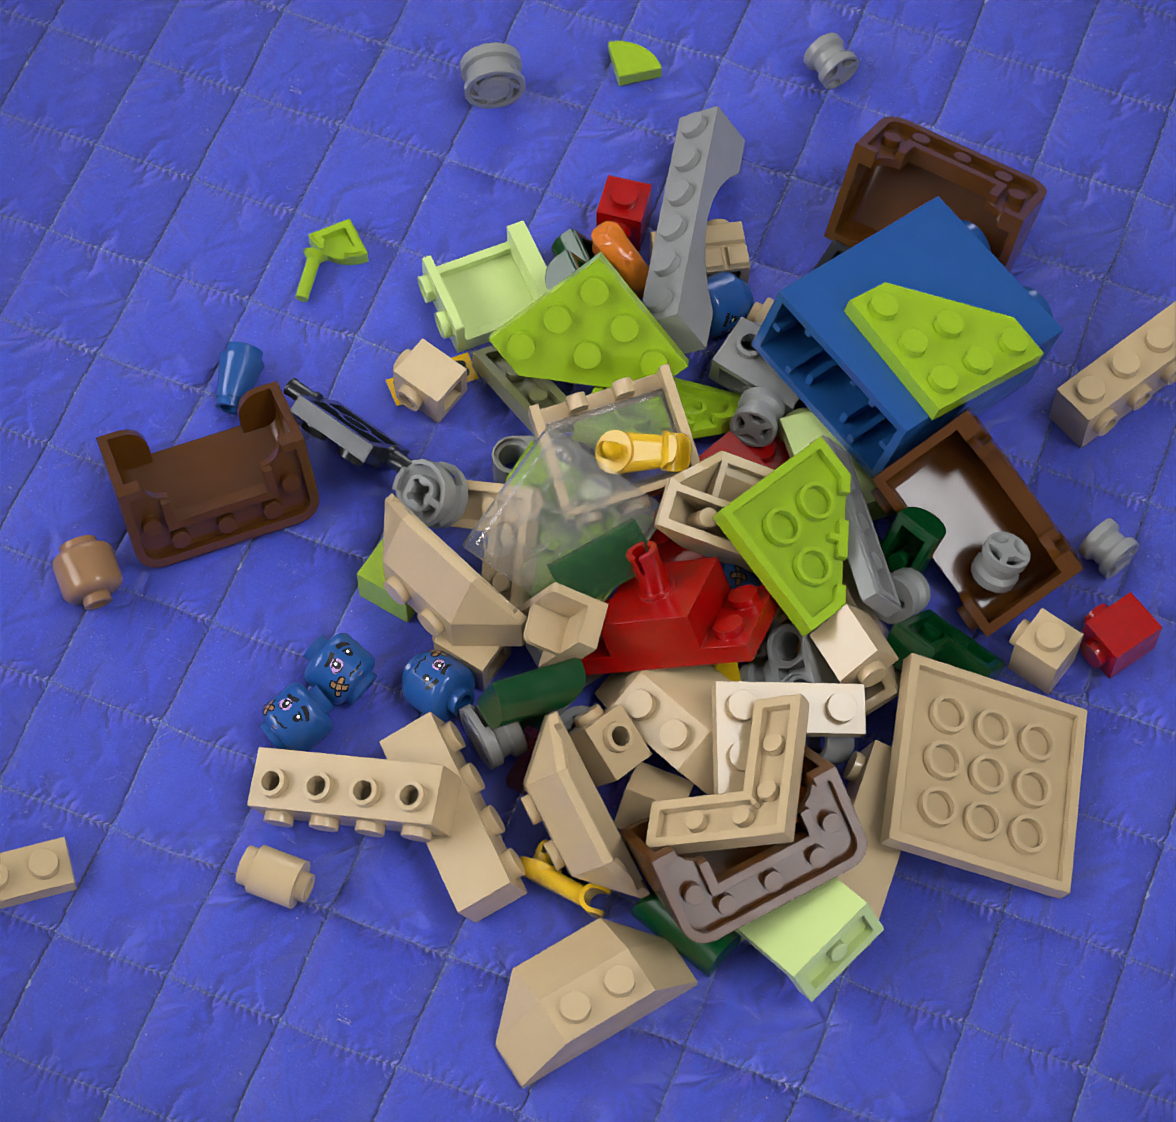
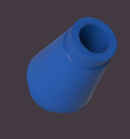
M233 341L227 343L226 349L219 353L217 400L215 404L217 409L225 413L237 415V405L240 398L247 391L254 388L265 366L262 361L263 352L259 348L248 343Z

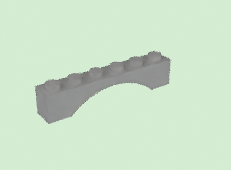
M719 106L693 112L679 118L642 300L645 307L684 354L707 348L713 316L705 265L707 219L712 201L719 188L730 177L739 174L745 139Z

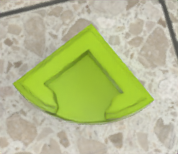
M627 41L608 42V53L619 86L661 77L662 67L658 59L646 48Z
M350 218L308 234L311 247L324 251L328 255V261L341 265H358L369 262L368 253Z

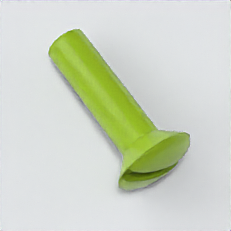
M314 247L303 249L307 261L295 294V299L301 302L308 301L320 263L329 259L324 251Z

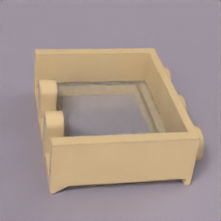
M669 364L659 366L657 374L634 381L631 380V377L623 378L613 382L611 388L585 395L584 391L567 396L565 402L540 409L539 404L529 406L528 417L563 524L574 521L576 528H580L603 520L602 512L621 507L622 513H629L650 505L648 498L662 494L667 479L680 473L662 471L661 468L624 474L605 472L596 461L595 450L601 436L608 431L620 430L663 435V430L673 433H685L690 438L692 449L689 467L700 462Z

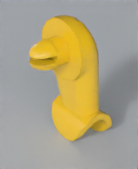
M611 430L601 436L595 450L596 461L599 467L605 472L613 474L659 468L667 472H682L689 467L692 453L691 441L687 434L673 433L668 430H663V435Z
M544 839L538 844L533 858L520 856L526 872L523 875L525 878L583 907L590 916L603 918L604 911L591 907V899L597 894L610 895L612 889L594 883L583 885L562 874L563 871L561 869L556 870L547 852L545 853L546 850L543 843L547 842L548 839Z

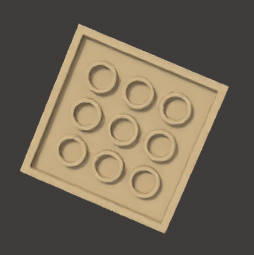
M911 653L903 659L880 844L1058 899L1069 895L1088 710Z

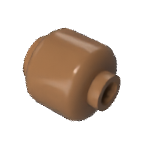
M94 535L76 537L63 543L59 547L60 553L53 560V571L63 599L70 604H83L85 610H95L110 604L113 601L111 594L121 587L123 581L112 546L103 540H97Z

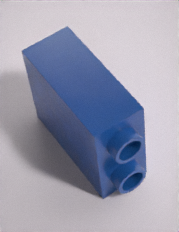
M937 196L781 289L751 345L845 450L849 452L863 470L873 478L966 408L970 407L978 416L1028 383L1063 332V329L1053 319L1051 308L1045 298L1035 289L1022 286L991 253L990 245L983 232L973 223L960 220L942 199ZM887 282L1014 317L1044 354L1036 365L932 420L846 315L844 309L849 300Z

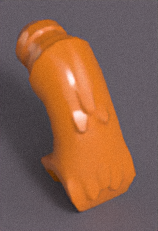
M607 221L598 225L591 234L594 257L602 252L636 296L642 298L649 271L648 265L617 223Z

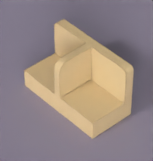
M553 583L517 607L528 617L523 632L524 640L529 645L543 650L538 667L542 668L572 658L582 659L595 651L608 604L559 583Z

